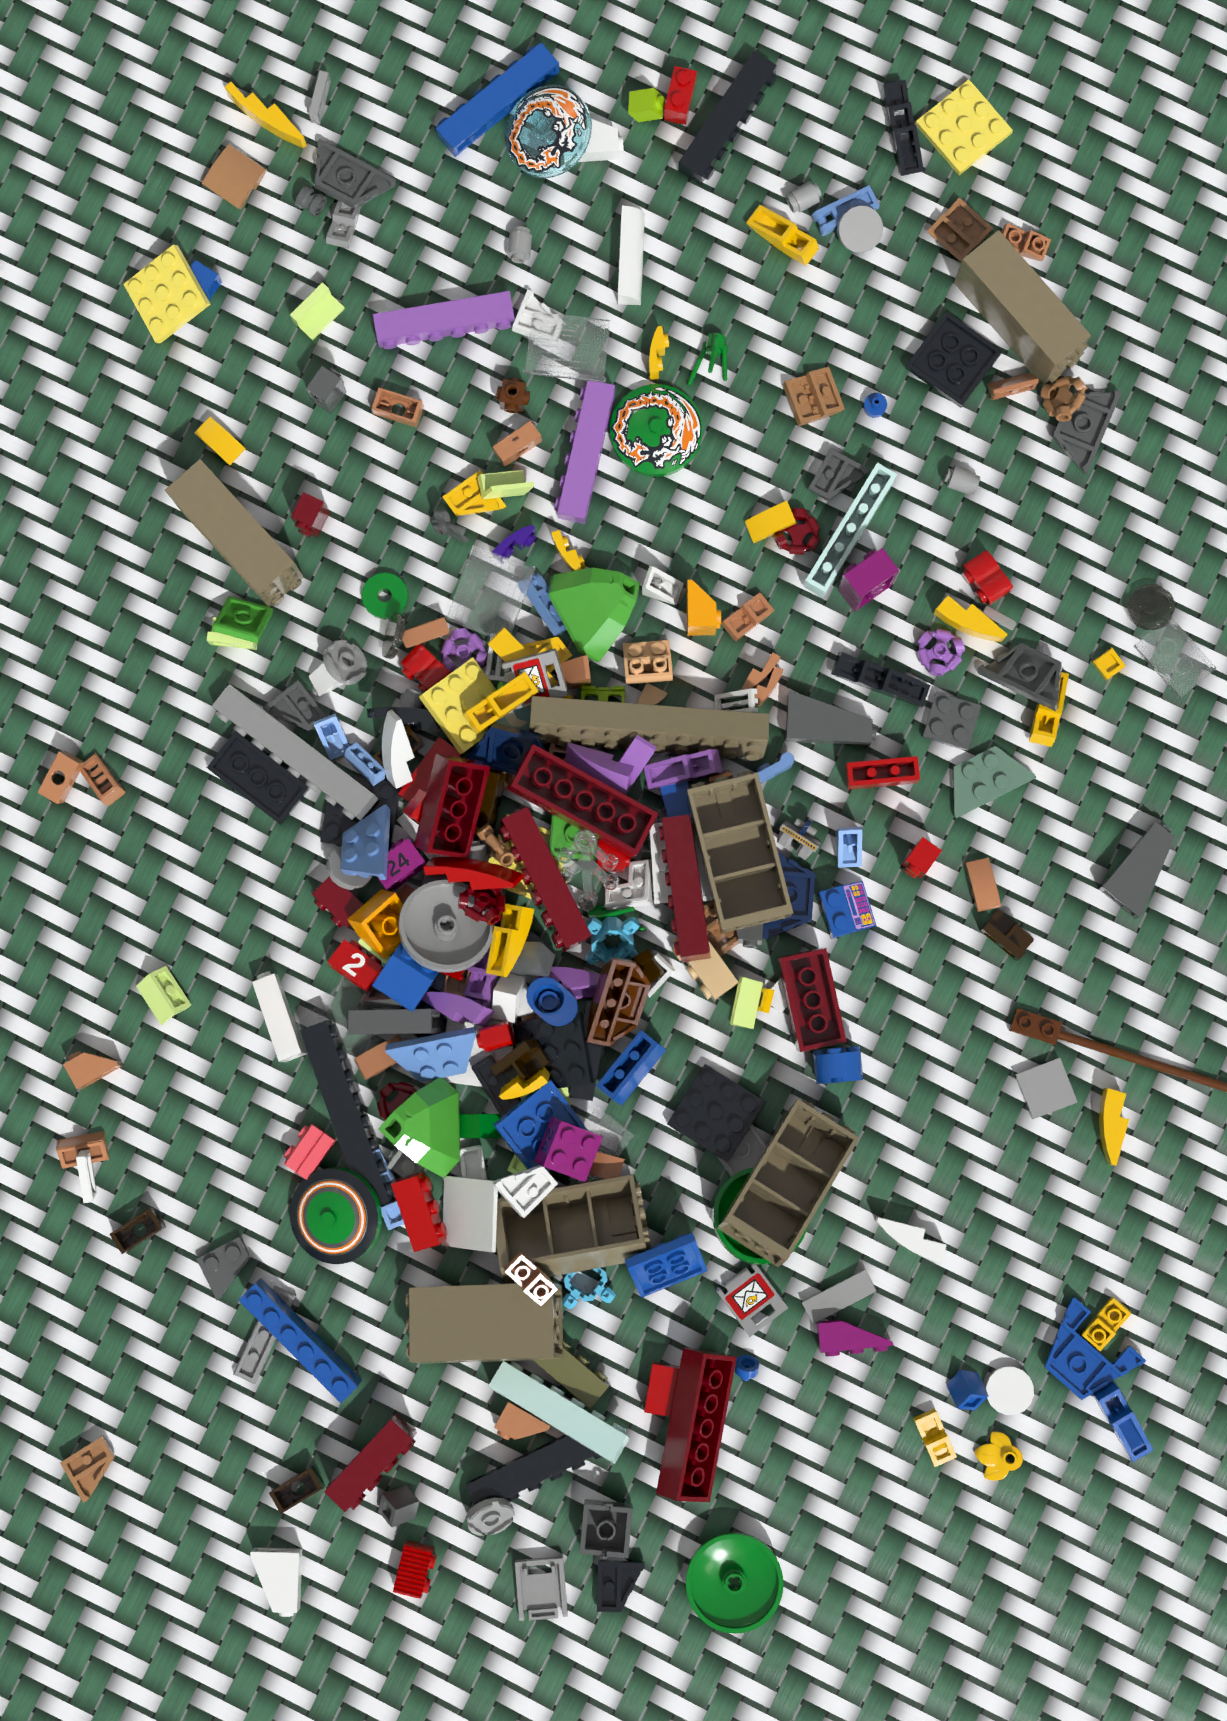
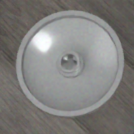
M448 880L433 881L417 888L406 899L399 917V936L406 952L420 965L437 972H458L475 965L488 952L493 940L492 935L495 924L489 926L484 921L476 922L467 917L462 909H458L459 893H463L469 885L461 882L448 883ZM469 896L468 907H473L474 898ZM490 909L483 911L482 914L484 915Z

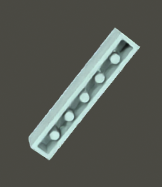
M877 462L805 580L803 587L822 598L825 597L897 477L895 472Z
M513 1361L510 1364L502 1362L488 1385L489 1388L610 1462L616 1463L630 1439L625 1435L626 1429L616 1423H613L612 1426L605 1423L606 1417L595 1410L591 1414L585 1411L583 1403L575 1398H572L571 1401L563 1397L564 1392L552 1385L549 1389L542 1385L544 1380L532 1373L529 1377L522 1373L524 1368Z

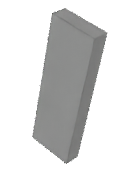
M866 1269L801 1303L812 1324L876 1292V1289Z

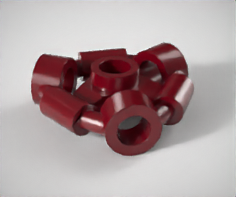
M793 508L791 511L794 519L806 520V522L800 525L794 524L777 531L773 536L776 545L780 550L789 551V554L804 555V552H813L821 541L819 535L821 529L815 517H811L806 509ZM782 532H787L792 539L790 545H788ZM808 533H812L813 536L808 544L804 546L802 543L804 537Z
M468 886L463 893H459L458 909H462L467 917L476 922L484 921L487 925L492 926L501 920V914L505 911V896L501 894L502 888L471 890V886ZM469 896L474 898L473 907H468ZM490 909L484 915L482 914L483 911Z
M401 1081L399 1083L389 1082L379 1091L380 1098L377 1106L379 1115L383 1117L384 1121L410 1095L418 1091L414 1088V1085ZM397 1090L398 1096L393 1101L387 1102L385 1099Z

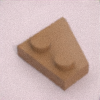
M104 1436L60 1462L83 1503L89 1500L115 1458V1454Z

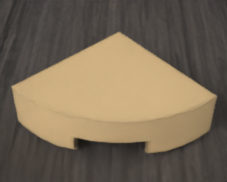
M646 683L636 704L656 705L662 702L668 693Z

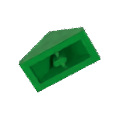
M459 1114L460 1138H502L493 1126L501 1118L500 1114Z

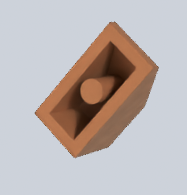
M588 655L560 663L568 689L591 686Z
M81 1051L68 1057L69 1061L63 1064L76 1089H83L123 1066L120 1061L91 1053H81Z
M509 1400L494 1428L498 1430L497 1434L502 1438L509 1440L511 1437L516 1440L547 1431L550 1425Z

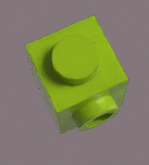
M655 88L630 91L628 114L637 122L663 119V110L666 104L664 96Z

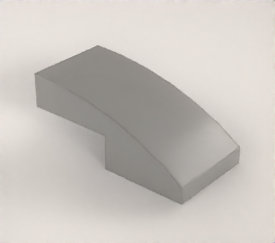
M340 201L337 202L333 212V221L326 236V244L349 248L361 206L353 209Z

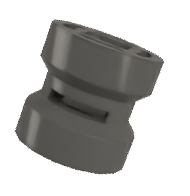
M305 185L299 192L295 204L301 209L306 208L312 216L318 217L326 206L327 197L320 193H314L313 188Z

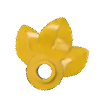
M993 1431L990 1435L991 1443L981 1445L974 1451V1454L982 1464L987 1466L984 1478L995 1481L1004 1479L1009 1471L1018 1469L1023 1463V1455L1017 1447L1012 1446L1006 1434ZM1008 1454L1014 1456L1015 1461L1013 1463L1007 1461L1006 1456Z

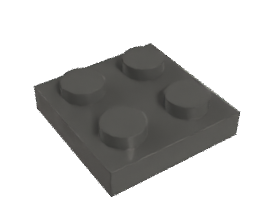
M936 692L922 738L967 751L981 705Z

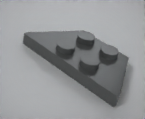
M319 138L315 173L316 189L356 209L395 187V178Z
M1119 390L1111 393L1090 392L1089 394H1084L1086 398L1079 410L1073 412L1071 420L1065 422L1058 421L1052 439L1086 475L1089 472L1122 393Z
M1020 643L1011 648L1009 652L997 656L996 661L991 664L978 667L979 675L1053 711L1057 710L1062 662Z

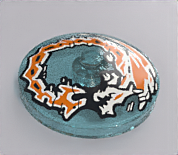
M545 85L530 91L515 105L506 124L505 146L510 159L520 170L536 178H552L567 172L581 159L588 147L592 132L589 109L582 98L564 86Z

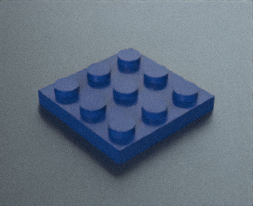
M550 1079L547 1084L531 1092L493 1124L526 1169L540 1165L534 1162L551 1116L588 1130Z
M693 1233L679 1235L673 1241L657 1244L651 1250L635 1253L625 1260L641 1298L708 1271Z

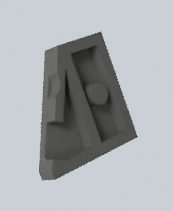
M830 449L808 491L826 501H830L867 476L870 469Z
M240 1236L196 1259L216 1300L223 1297L226 1290L234 1282L251 1257Z

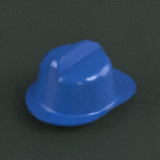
M538 978L528 987L526 994L528 1005L548 1024L553 1026L567 1025L577 1015V1000L553 978Z

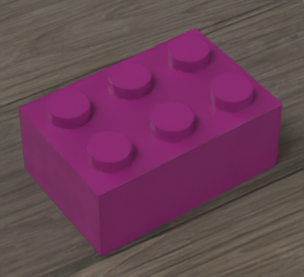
M883 548L877 552L875 549L871 550L863 557L864 560L860 564L853 563L844 570L845 573L840 580L841 583L838 591L854 612L891 587L899 572V569Z

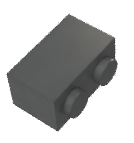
M321 366L306 387V390L313 403L331 414L346 394V389L339 372L331 367L326 369Z

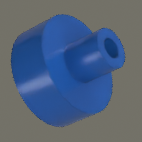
M880 393L868 395L863 405L864 412L871 418L881 417L887 409L886 398Z
M742 1355L736 1359L734 1371L743 1381H749L757 1376L759 1361L755 1357Z

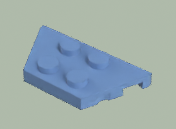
M387 804L381 806L343 833L340 869L345 875H359L364 878H369L370 875L377 876L380 880L387 879L390 809Z
M471 1027L386 1044L385 1051L419 1082L466 1073L474 1044L476 1028Z

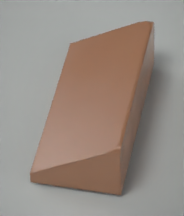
M1025 373L988 383L987 389L990 399L995 400L1034 390L1039 380L1034 374Z
M441 617L401 631L400 634L405 647L409 648L449 634L450 631L445 617Z
M100 1131L58 1140L56 1151L62 1169L77 1166L76 1157L80 1150L89 1149L92 1163L109 1160L105 1132Z

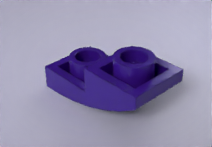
M529 525L508 536L492 551L493 558L501 563L503 559L507 560L510 558L515 550L514 546L518 547L521 551L526 546L529 548L536 540V528L533 525Z

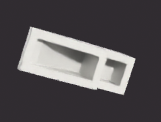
M393 710L387 712L383 728L382 759L387 780L397 789L413 781L406 762L415 757L401 718Z
M876 1216V1223L896 1242L926 1259L942 1264L946 1244L924 1239L925 1229Z

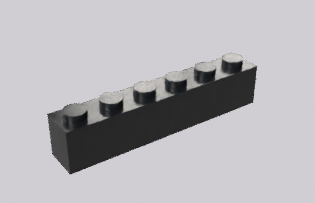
M753 51L678 163L679 172L702 185L705 179L709 180L711 178L717 161L721 162L728 151L726 148L729 143L736 141L740 134V127L742 124L746 125L752 117L753 112L751 111L754 106H759L765 97L764 91L767 87L771 88L778 77L776 75V64Z
M565 1434L468 1481L465 1486L474 1505L491 1498H504L512 1501L520 1496L519 1492L528 1489L529 1492L542 1486V1481L548 1478L550 1481L556 1480L564 1475L562 1471L570 1467L572 1470H576L585 1465V1460L591 1457L596 1460L602 1456Z

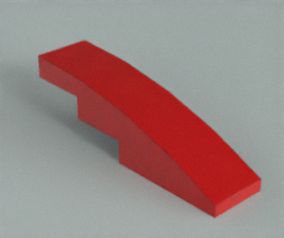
M433 857L423 866L425 875L446 874L448 883L469 881L471 890L514 888L524 878L523 873L476 859Z

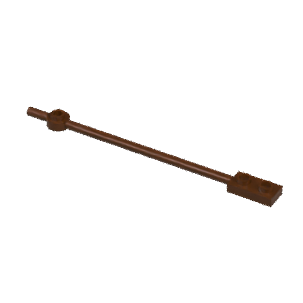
M1015 1009L1009 1029L1010 1032L1051 1045H1056L1057 1040L1060 1039L1227 1092V1082L1061 1030L1063 1022L1022 1009Z

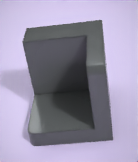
M405 1485L383 1493L378 1512L392 1528L415 1519L420 1501L409 1487Z

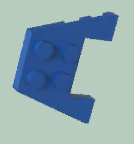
M1072 1297L1043 1367L1079 1399L1083 1400L1118 1377L1127 1374L1133 1368L1144 1364L1146 1360L1131 1346L1127 1345L1115 1361L1110 1363L1075 1332L1091 1311L1075 1297Z

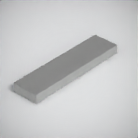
M275 1285L273 1290L291 1308L297 1295ZM257 1321L233 1375L253 1384H256L276 1341V1338L259 1321Z

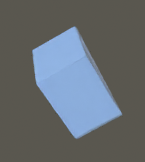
M333 714L313 722L329 759L332 760L345 755V750L350 745L337 715Z
M862 827L838 828L835 832L838 868L862 866Z

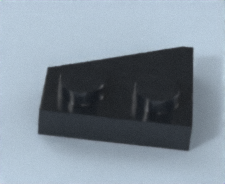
M598 1560L597 1612L622 1611L640 1573L645 1567V1561Z

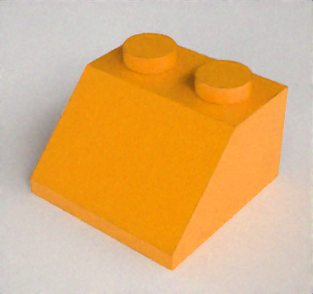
M687 580V636L715 635L716 629L720 628L721 610H716V602L693 580Z
M379 890L347 919L357 935L383 959L388 958L401 943L398 924L403 904L395 892Z

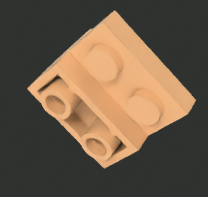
M669 640L623 643L626 684L673 681Z

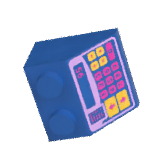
M863 881L841 885L817 894L831 939L876 926Z

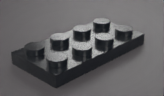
M236 731L206 767L280 825L284 823L310 790L307 785Z

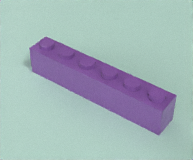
M510 291L373 314L377 342L379 347H384V349H393L400 344L416 345L423 340L440 341L443 337L447 336L458 338L470 332L482 334L486 333L488 329L493 328L505 330L509 329L515 321Z
M588 379L586 387L582 386L580 400H583L581 409L577 408L575 422H578L576 431L572 430L569 442L573 447L571 453L567 452L564 466L568 467L567 473L561 476L559 488L563 490L561 497L556 498L554 510L558 511V519L581 524L586 523L615 396V385Z

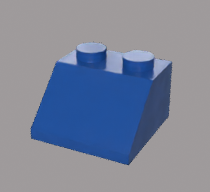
M401 942L372 986L413 1012L439 972L430 970L417 963L406 952Z

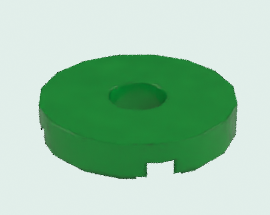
M386 572L375 574L369 578L363 586L361 594L363 605L368 613L375 618L384 620L401 614L406 608L409 598L407 587L402 579L395 574ZM384 590L390 591L392 595L391 599L387 602L379 600V594Z

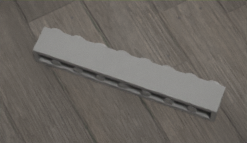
M230 684L212 705L217 710L215 715L225 723L228 720L234 723L233 729L243 737L246 734L253 738L251 743L261 751L264 747L271 752L269 757L278 764H281L282 761L289 766L287 770L296 778H299L301 775L307 779L305 784L313 791L317 792L320 789L324 792L323 798L333 806L336 803L342 806L343 810L341 812L351 820L356 817L361 821L378 800L373 793Z

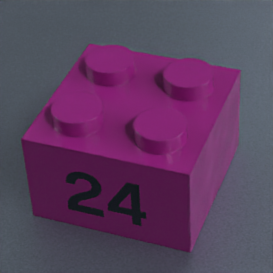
M403 838L399 839L391 846L392 850L388 852L387 879L380 880L388 891H395L424 870L423 866L427 863L409 838L405 841Z
M551 1116L534 1162L586 1182L603 1137Z

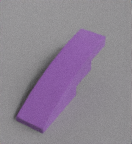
M489 948L488 952L479 962L467 968L471 974L464 995L468 999L491 1009L493 990L497 984L498 976L486 973ZM466 1018V1023L477 1025Z

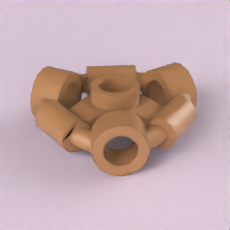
M1067 376L1056 379L1055 383L1051 385L1046 384L1041 390V397L1044 399L1043 407L1049 416H1055L1058 421H1069L1072 418L1073 412L1081 407L1086 398L1084 395L1085 390L1088 388L1079 376L1077 378ZM1074 385L1079 393L1073 395L1070 391V386Z
M490 824L482 826L476 832L481 840H485L487 845L492 847L491 854L500 865L510 867L513 864L514 855L507 849L499 837L496 838L494 836V830Z

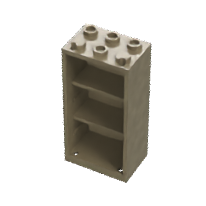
M999 230L962 260L954 284L1043 386L1049 381L1053 384L1056 379L1063 375L1062 372L1067 367L1071 369L1080 361L1079 358L1088 347L1087 342L1091 334Z
M200 459L164 490L177 508L268 607L279 605L289 590L294 591L301 585V580L304 577L294 561Z
M751 770L738 773L736 778L728 779V776L714 779L712 784L705 785V782H699L690 785L691 788L687 789L686 797L721 934L788 918L793 914L758 772L752 774Z
M797 1099L788 1109L717 1229L775 1266H781L790 1257L859 1140V1137L855 1135L856 1132L852 1131L848 1126L843 1125L842 1127L834 1122L835 1119L831 1115L824 1112L821 1114L814 1109L812 1103Z
M627 1175L554 1188L525 1218L520 1217L505 1198L497 1199L496 1245L499 1266L505 1284L517 1283L504 1272V1267L520 1251L548 1277L623 1264L633 1254L651 1250L640 1182L635 1183L634 1176Z
M518 1283L409 1288V1293L406 1294V1307L409 1308V1318L406 1319V1331L409 1333V1343L406 1345L407 1358H409V1362L420 1364L563 1359L562 1285L554 1283L558 1290L542 1306L529 1297Z

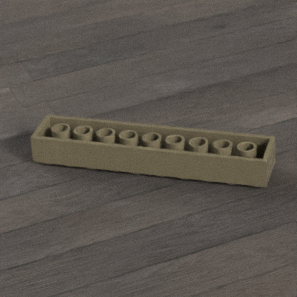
M532 696L529 732L539 734L543 745L553 743L567 747L569 742L587 748L627 749L635 736L639 735L657 747L654 752L656 754L673 752L677 755H688L716 749L719 750V755L726 759L740 757L756 761L763 759L769 740V714Z

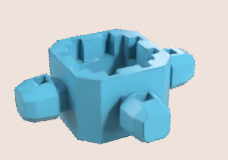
M591 917L586 921V925L591 933V949L585 955V960L589 964H596L601 960L607 963L612 957L631 960L638 955V952L634 949L633 934L640 925L635 917H630L623 922L617 917H607L602 922ZM606 934L609 936L619 934V938L622 941L618 943V948L615 945L613 947H605V943L602 941L606 939Z
M602 1267L593 1269L602 1277L589 1295L570 1282L576 1272L568 1273L564 1278L565 1288L571 1292L566 1293L562 1304L568 1309H572L579 1302L578 1298L584 1302L593 1301L597 1294L601 1296L600 1299L604 1302L611 1303L616 1294L609 1286L607 1288L604 1286L608 1280L607 1271Z

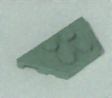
M994 746L953 767V816L957 819L1037 777L1001 749Z

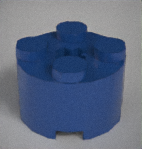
M860 1046L847 1047L846 1050L845 1048L813 1051L816 1084L863 1080Z

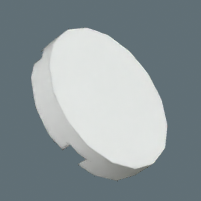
M1004 1366L994 1370L989 1375L985 1384V1389L989 1395L987 1397L989 1404L997 1412L1005 1415H1017L1025 1411L1031 1404L1034 1396V1386L1030 1377L1022 1369L1014 1366Z

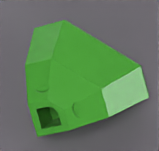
M592 567L554 574L551 577L548 596L578 652L588 655V658L599 662L624 629L637 601L640 583L622 572Z
M439 1077L409 1097L384 1121L378 1130L394 1146L417 1164L445 1178L461 1160L459 1092L445 1078Z

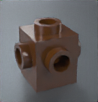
M503 379L502 386L497 388L496 400H499L500 409L505 412L523 413L525 405L529 404L530 391H527L526 383L521 379Z

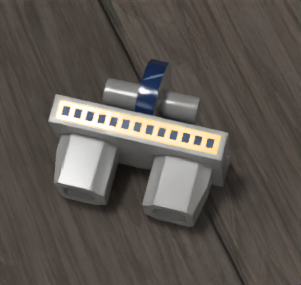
M811 818L806 823L797 819L794 823L795 825L785 820L779 829L781 832L777 843L787 848L793 839L798 841L801 845L795 853L804 860L812 852H816L821 844L819 840L812 837L815 836L818 830L810 826L813 821Z

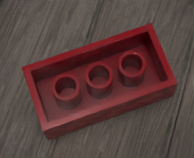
M442 754L435 755L414 843L415 847L430 854L468 859L490 766L477 760Z
M822 947L777 957L796 1050L803 1052L847 1042L827 948Z
M395 1413L334 1479L324 1493L344 1512L349 1508L354 1510L365 1498L364 1491L367 1489L371 1492L383 1478L380 1474L383 1471L388 1473L397 1464L399 1453L405 1455L416 1442L413 1438L417 1432Z

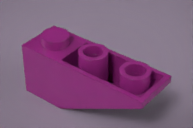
M841 1319L816 1322L819 1351L825 1353V1356L840 1355L839 1351L849 1350V1354L864 1353L865 1348H873L874 1352L888 1350L887 1346H893V1342L890 1339Z

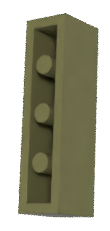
M564 1339L563 1359L533 1360L589 1409L592 1408L609 1387V1383L606 1382L608 1377L599 1369L593 1371L588 1366L590 1362L579 1353L576 1356L569 1350L571 1345Z

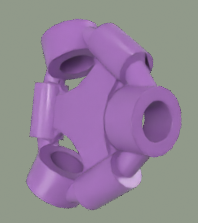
M466 628L453 630L451 636L444 641L440 652L443 654L441 663L452 673L457 669V666L449 658L450 655H455L461 662V666L471 659L474 650H479L476 662L480 668H484L488 653L484 648L485 643L476 633L472 634ZM469 639L468 643L463 645H456L454 641Z
M936 629V631L931 632L926 631L917 642L919 643L917 654L920 663L927 668L928 673L931 675L944 676V673L949 670L953 671L962 661L960 657L965 651L961 637L952 635L951 631ZM935 637L937 640L935 646L930 650L925 649L924 647ZM950 640L955 654H951L948 650L947 642ZM932 659H939L945 662V666L930 664Z

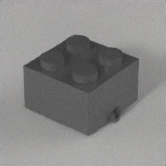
M585 1499L580 1554L599 1555L601 1559H609V1557L628 1558L633 1504Z

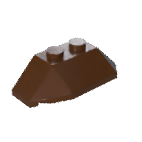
M612 957L602 967L590 1005L586 1042L610 1047L616 1040L638 1026L651 982L636 961Z

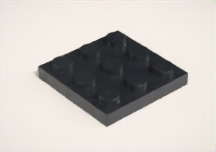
M946 311L906 364L905 369L962 408L1003 351Z
M349 775L378 798L365 817L385 804L389 807L388 852L391 851L400 800L398 793L402 786L396 789L389 781L383 780L373 786L364 777ZM327 801L320 842L342 846L343 833L360 820L356 817L351 820L341 812L343 810L342 806L338 803L333 806Z
M577 1012L575 1018L563 1026L550 1025L542 1018L513 1023L516 1047L524 1041L537 1040L550 1060V1063L545 1068L550 1073L549 1079L556 1088L594 1083L582 1012Z
M705 1064L667 1125L728 1163L766 1101Z

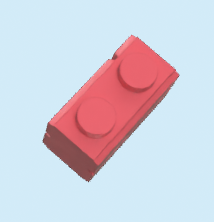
M311 1124L309 1127L305 1125L298 1135V1138H300L296 1146L291 1145L284 1155L287 1159L284 1164L306 1180L309 1175L317 1170L337 1141L315 1124Z

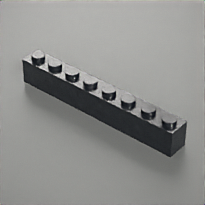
M326 1020L301 1029L302 1039L348 1169L362 1176L372 1186L380 1205L394 1200L391 1181L386 1182L383 1174L387 1172L383 1159H378L376 1150L379 1149L378 1141L375 1136H371L369 1116L367 1113H363L361 1107L363 1104L362 1096L359 1091L355 1090L353 1084L355 1082L354 1073L351 1068L348 1069L345 1062L348 1059L344 1046H340L337 1037H340L337 1025L335 1023L332 1024L331 1020Z

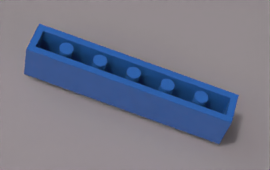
M542 43L536 47H530L523 58L519 61H513L508 66L507 71L502 75H496L486 88L476 91L472 99L466 104H460L453 115L449 118H443L436 128L437 137L456 157L513 111L520 101L536 92L560 72L559 62Z
M262 1278L239 1299L242 1305L340 1403L359 1386L362 1379Z

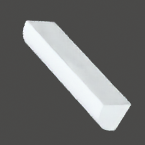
M622 206L618 304L641 305L645 213L631 206Z

